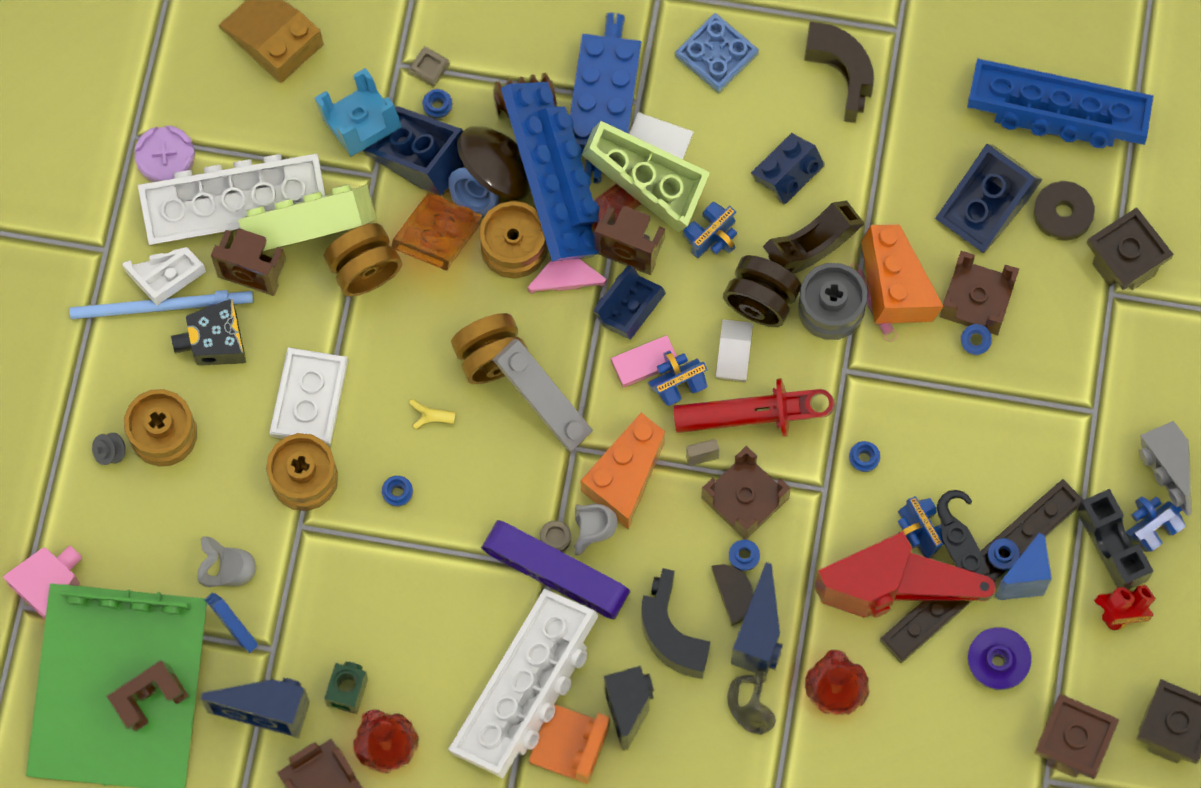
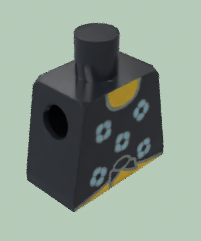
M232 299L186 316L188 332L171 336L174 353L192 350L197 365L246 363L237 313Z

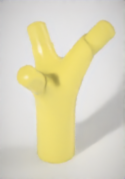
M414 399L410 400V405L422 413V417L413 424L415 429L429 422L454 424L455 412L430 408L416 402Z

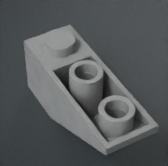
M1172 421L1140 435L1142 448L1139 449V455L1145 466L1150 465L1153 469L1158 484L1161 487L1165 486L1167 488L1172 503L1176 507L1180 506L1184 513L1190 516L1192 515L1189 440L1176 423Z

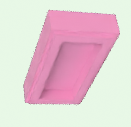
M667 335L611 358V363L623 388L659 374L657 366L665 362L663 353L670 350L674 357H677Z

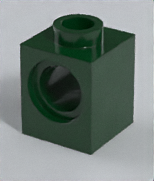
M348 661L344 665L335 663L324 698L327 706L354 714L358 713L368 681L367 673L362 670L363 667L361 665ZM350 679L356 682L354 689L349 692H343L339 689V685L344 680Z

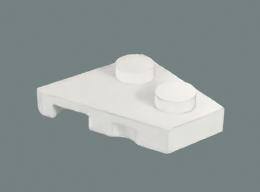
M187 247L172 250L167 254L149 256L150 261L133 265L130 260L122 264L124 271L156 305H159L206 272L204 264Z

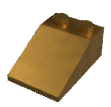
M246 0L219 24V27L279 83L284 82L323 46L321 30L299 10L283 0Z

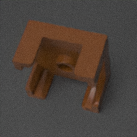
M960 251L940 318L965 326L980 324L986 327L991 334L998 336L1019 268L1004 265L1001 273L973 264L975 255Z
M747 446L735 456V463L716 481L712 478L702 487L701 498L744 540H747L789 499L791 490L781 478L776 483L757 465V455Z
M159 661L107 695L108 700L127 729L132 728L137 732L148 724L146 716L136 701L146 700L157 692L156 688L159 687L166 699L169 701L173 700L176 704L190 697L171 666L166 662Z

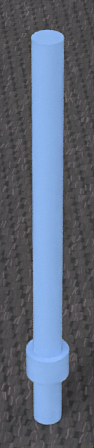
M228 290L215 291V294L167 298L159 305H156L152 300L70 307L69 311L71 319L210 307L229 299L233 300L234 305L253 303V292L228 293Z

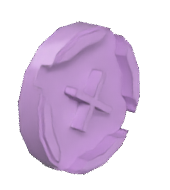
M174 126L151 128L139 138L135 145L134 153L138 170L147 180L152 182L175 179V172L191 170L194 165L195 151L191 139L184 131Z

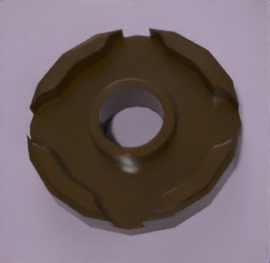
M1059 181L1051 183L1041 190L1036 198L1033 214L1036 224L1043 233L1048 236L1057 237L1058 240L1066 241L1076 239L1087 232L1094 219L1095 206L1091 195L1085 188L1075 182ZM1067 205L1071 208L1072 215L1062 217L1057 213L1056 207Z

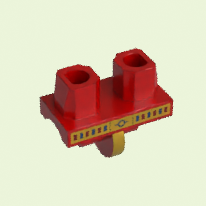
M1146 585L1137 586L1134 591H1129L1125 587L1116 588L1113 593L1099 594L1094 599L1096 605L1104 609L1102 620L1111 630H1122L1126 627L1127 623L1149 621L1153 616L1149 606L1155 601V597Z

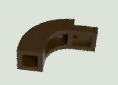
M810 22L804 61L830 65L843 75L848 87L844 121L856 123L857 113L864 112L865 98L872 96L874 73L870 58L863 46L846 31L829 24Z
M847 200L832 202L806 227L789 236L772 238L763 248L769 254V260L781 265L794 274L812 266L832 253L865 223Z

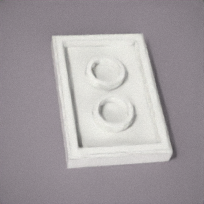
M287 348L269 432L270 437L283 439L286 436L297 433L312 434L331 447L349 361L348 357Z

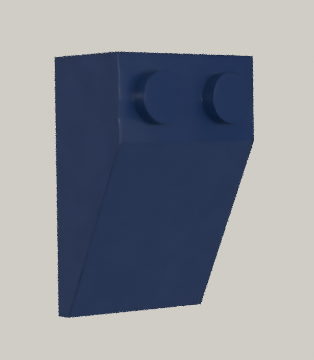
M396 106L395 108L402 127L365 148L363 152L417 187L442 196L449 187L448 179L451 173L458 168L464 167L457 149V140L463 130Z
M986 144L935 219L985 253L1025 206L1043 179L995 145Z
M768 562L765 563L734 644L731 658L732 665L767 677L770 668L776 669L783 644L778 643L780 628L772 564Z
M283 678L282 682L272 679L203 692L200 698L209 714L296 738L300 736L310 704L305 689L301 687V683L289 678Z

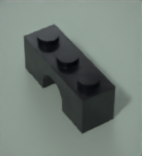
M1110 488L1083 500L1077 513L1116 587H1125L1130 590L1147 582L1154 570L1140 544L1133 545L1128 538L1123 526L1124 514Z

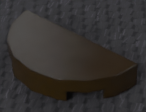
M725 564L713 565L711 569L731 626L742 621L747 613L753 597L752 585L746 575L736 567Z

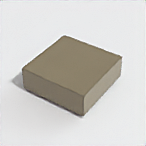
M424 46L408 71L414 77L435 87L450 65V61Z
M717 439L689 445L686 448L688 465L693 466L719 459Z

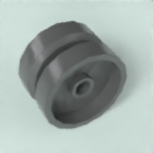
M825 263L809 272L801 285L798 301V315L803 326L812 335L825 340H839L851 335L860 326L867 304V287L862 276L852 267L841 263Z

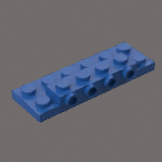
M977 58L967 108L995 113L994 122L1001 123L1004 128L1009 130L1020 127L1031 130L1037 136H1043L1048 133L1060 136L1066 142L1081 140L1090 142L1095 148H1104L1106 146L1113 147L1115 139L1145 145L1154 95Z
M548 82L513 83L501 87L552 262L589 258L599 254L595 249V235L591 228L592 224L599 222V205L593 200L589 188L591 178L584 171L581 161L582 148L576 143L572 131L574 126L573 118L567 114L565 106L555 107L553 93Z

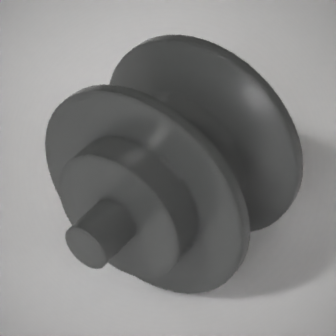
M117 433L96 436L92 444L93 456L102 465L119 463L125 455V443L122 437Z

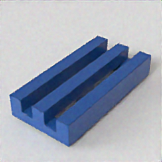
M212 592L204 599L241 647L247 650L248 653L258 647V643L223 598Z

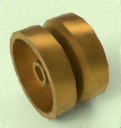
M509 201L499 203L487 212L481 221L479 235L483 259L488 267L502 277L514 279L528 276L536 271L545 260L547 243L537 210L523 202Z
M373 223L354 228L333 241L323 254L324 260L331 272L337 274L336 281L344 295L351 297L368 293L391 280L400 271L402 260L395 248L388 246L390 240L382 225Z
M498 313L486 316L462 328L452 338L451 345L457 359L464 361L462 363V370L468 383L484 384L504 377V373L492 359L513 339H518L527 349L524 340L516 337L518 327L512 315Z
M165 389L149 390L138 395L128 406L124 416V430L136 455L145 463L158 467L172 466L184 460L193 450L197 440V426L186 401L177 393Z
M297 433L284 437L274 445L269 453L266 471L273 493L283 505L293 510L309 511L321 507L331 499L337 489L338 472L332 451L323 440L312 434Z

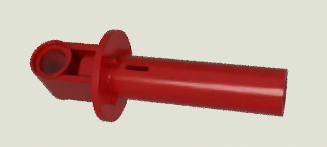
M782 378L776 379L777 389L773 388V395L674 405L675 428L677 433L776 422V427L778 429L781 427L782 436L788 437L790 421L828 417L835 408V401L833 396L824 389L786 392ZM817 395H824L828 398V408L823 412H816L812 408V400ZM770 408L769 410L757 411L758 409Z

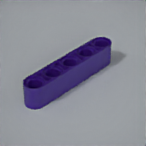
M500 520L495 522L481 546V549L491 557L609 619H616L630 594V590L618 581Z

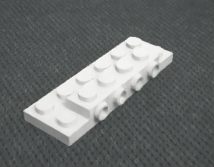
M318 153L283 160L281 154L263 157L264 163L252 165L251 159L233 162L234 168L222 170V165L204 167V174L192 175V170L175 172V179L138 185L148 244L152 245L225 232V230L240 229L238 219L247 216L246 210L264 206L265 211L275 209L274 203L292 199L293 204L304 201L303 196L320 191L321 195L324 196L325 191Z
M544 589L448 750L453 755L504 778L518 753L524 756L528 749L532 750L536 747L539 741L538 731L543 722L547 723L553 718L555 714L554 704L559 695H565L570 689V676L575 668L579 669L585 664L587 647L583 642L599 617L595 610Z

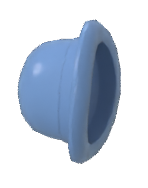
M458 168L451 173L448 179L451 197L456 206L466 215L476 219L484 218L490 209L499 204V196L483 187L466 168Z

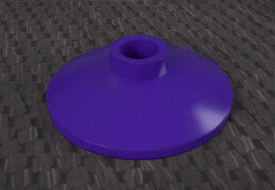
M995 627L981 632L972 641L968 651V665L971 673L977 681L991 689L1005 690L1017 686L1025 679L1031 667L1032 659L1028 644L1022 636L1008 628ZM1001 657L1004 664L996 666L993 663V658Z

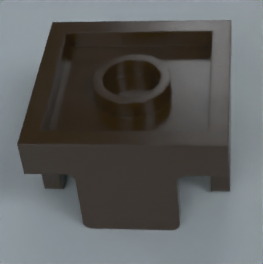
M1137 207L1088 238L1086 242L1095 254L1092 262L1093 266L1109 286L1117 282L1122 290L1128 287L1134 290L1154 277L1159 267L1172 259L1174 255Z
M1160 679L1138 730L1140 731L1136 740L1150 745L1148 752L1169 761L1178 763L1180 759H1184L1197 765L1201 757V696Z

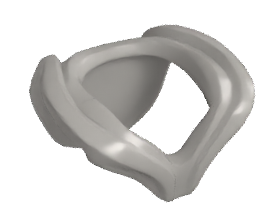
M577 504L575 506V521L580 527L579 538L574 546L575 555L582 554L591 543L606 540L615 533L617 529V516L613 510L602 504L583 506Z
M205 536L201 538L202 550L208 556L198 569V581L201 585L205 587L242 586L254 577L256 563L249 552L237 548L223 547L211 537ZM219 555L220 569L218 574L213 577L206 572L217 561Z

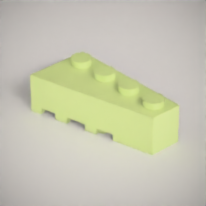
M602 121L592 129L582 152V156L678 233L688 227L710 172Z
M347 184L332 188V194L322 196L320 191L305 195L302 202L293 204V200L288 199L274 203L275 209L265 211L264 206L246 210L247 216L238 219L240 229L266 237L267 243L263 250L266 251L357 228L376 220V215L368 185L350 189V185Z

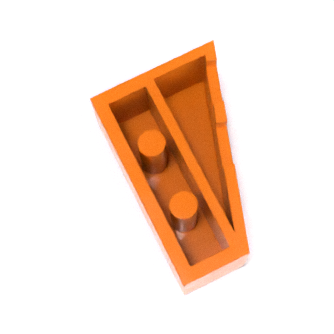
M900 224L870 225L861 240L875 324L933 322L944 306Z
M640 413L581 480V492L596 504L605 505L613 510L617 516V521L628 530L665 443V431L643 413Z

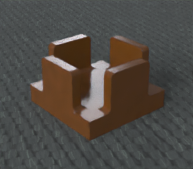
M609 206L602 222L599 221L595 229V249L599 252L598 255L626 266L630 265L638 271L651 275L655 267L656 257L665 239V228L659 226L653 241H650V237L645 234L650 223L649 215L623 206L615 224L612 225L615 219V208Z
M238 229L234 238L231 231L225 230L220 245H215L211 258L218 278L275 296L279 286L277 280L286 260L284 250L277 247L273 258L262 254L267 243L266 237Z
M1059 694L1034 754L1048 759L1046 764L1048 767L1076 778L1078 774H1082L1095 779L1119 719Z
M332 738L320 746L316 742L310 744L288 759L290 764L277 772L286 788H362L354 771Z

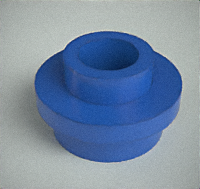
M431 90L423 98V109L432 118H443L452 109V98L444 90ZM435 102L443 104L440 108H434L432 105Z
M980 324L968 326L961 335L963 348L973 355L985 353L992 343L990 331ZM980 334L982 336V343L977 346L971 343L972 335Z
M858 442L850 450L849 461L853 468L860 472L872 471L878 466L880 461L879 449L871 442ZM862 453L868 454L870 460L863 462L859 459V455Z
M392 476L382 486V496L391 506H403L412 498V484L403 476ZM393 489H403L402 495L394 496L392 494Z
M998 539L988 549L990 563L1000 570L1011 569L1020 556L1017 545L1009 539ZM1006 549L1010 556L1002 558L998 551Z
M739 540L729 550L731 565L740 571H749L756 567L759 562L760 551L752 541ZM742 550H747L750 553V557L742 559L738 553Z

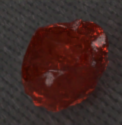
M827 651L825 656L817 661L805 677L806 695L824 714L849 715L865 704L869 696V678L865 673V669L862 665L854 664L849 660L843 651Z
M378 709L369 710L362 715L361 724L353 741V750L362 765L381 773H389L392 770H399L400 767L409 764L414 752L418 748L419 736L412 722L406 719L404 715L400 713L390 715Z

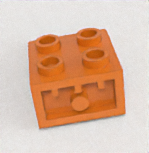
M554 704L555 714L549 722H543L539 732V741L532 750L529 762L535 766L589 784L610 728V717L598 713L596 719Z

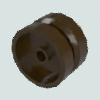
M754 255L742 257L735 270L736 278L729 281L723 293L724 301L735 312L753 322L768 327L783 326L790 311L788 304L795 302L802 284L789 270L771 260Z

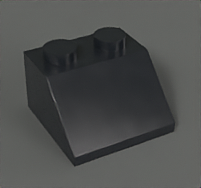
M641 665L604 676V693L622 751L628 749L649 712L650 700L654 699L652 693L654 688L649 673L643 675Z

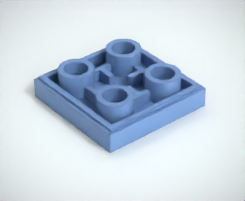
M714 13L675 52V57L719 94L758 55L759 49Z

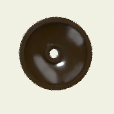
M482 126L469 127L460 134L457 140V149L461 161L469 173L483 187L509 200H522L531 193L518 145L514 140L497 130Z

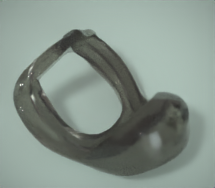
M762 668L757 669L754 675H743L735 678L730 684L727 695L729 710L736 721L745 730L757 735L768 733L774 728L776 723L774 713L759 701L763 683L767 680L765 670ZM740 683H754V692L750 701L745 706H740L738 703Z

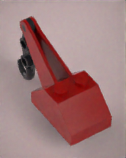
M950 490L941 495L937 503V512L941 520L942 541L955 566L910 553L912 547L902 531L818 570L814 588L822 604L863 618L872 614L876 618L891 610L890 606L893 605L894 601H987L991 599L996 586L993 579L983 575L985 567L984 557L968 527L955 518L948 508L949 502L954 498H960L968 505L972 504L971 498L963 491Z

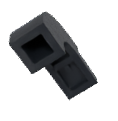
M662 568L661 577H654L651 595L656 596V598L643 595L641 619L646 641L654 654L669 668L690 677L703 679L710 650V641L686 636L679 632L671 623L667 608L674 583L675 571Z

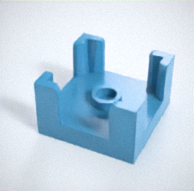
M366 68L353 75L358 90L335 104L332 103L327 91L314 97L322 120L350 157L402 127L394 104L389 97L383 99L378 93L373 77Z

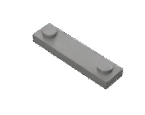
M513 339L492 359L566 450L573 451L593 431L518 339Z

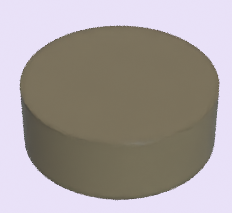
M550 521L542 527L540 541L563 552L571 543V531L561 521Z

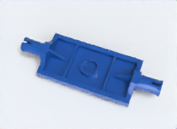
M614 13L606 15L604 36L582 34L570 116L574 121L572 131L575 141L581 146L582 151L592 129L600 121L629 134L641 41L622 38L625 16L617 13L615 24L613 19ZM586 159L584 171L590 175V178L594 171L593 183H600L602 181V171Z

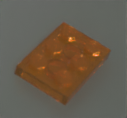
M427 193L393 238L391 248L447 271L480 226L483 215L472 211L468 207L459 206L440 196Z

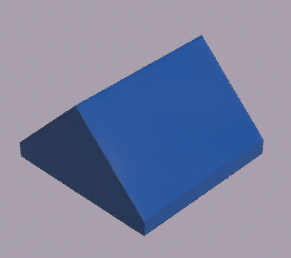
M1039 532L1002 579L995 595L997 599L1008 600L1044 596L1052 578L1046 540L1042 533Z

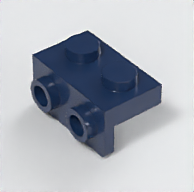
M791 133L751 174L756 182L773 190L779 202L786 204L824 167V162L814 144Z
M627 265L623 272L618 275L607 293L599 300L594 308V313L603 327L631 340L666 292L662 286L640 277L634 267Z

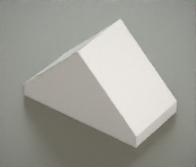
M723 319L716 379L746 382L753 323Z

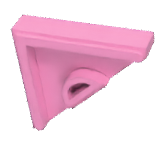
M581 259L555 262L551 260L527 288L531 294L547 290H572L585 286H604L607 283V279Z

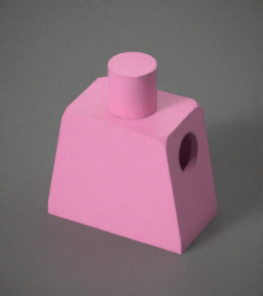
M70 545L57 558L44 547L5 574L3 578L41 617L46 619L50 584L79 586L80 582L70 570L82 557Z

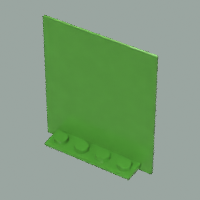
M51 583L26 776L104 784V786L185 788L207 609L205 598L165 595L159 591L157 594ZM159 661L166 662L171 666L190 697L176 704L173 700H167L159 687L156 688L157 692L146 700L136 701L146 716L148 724L137 732L132 728L127 729L108 700L107 695Z

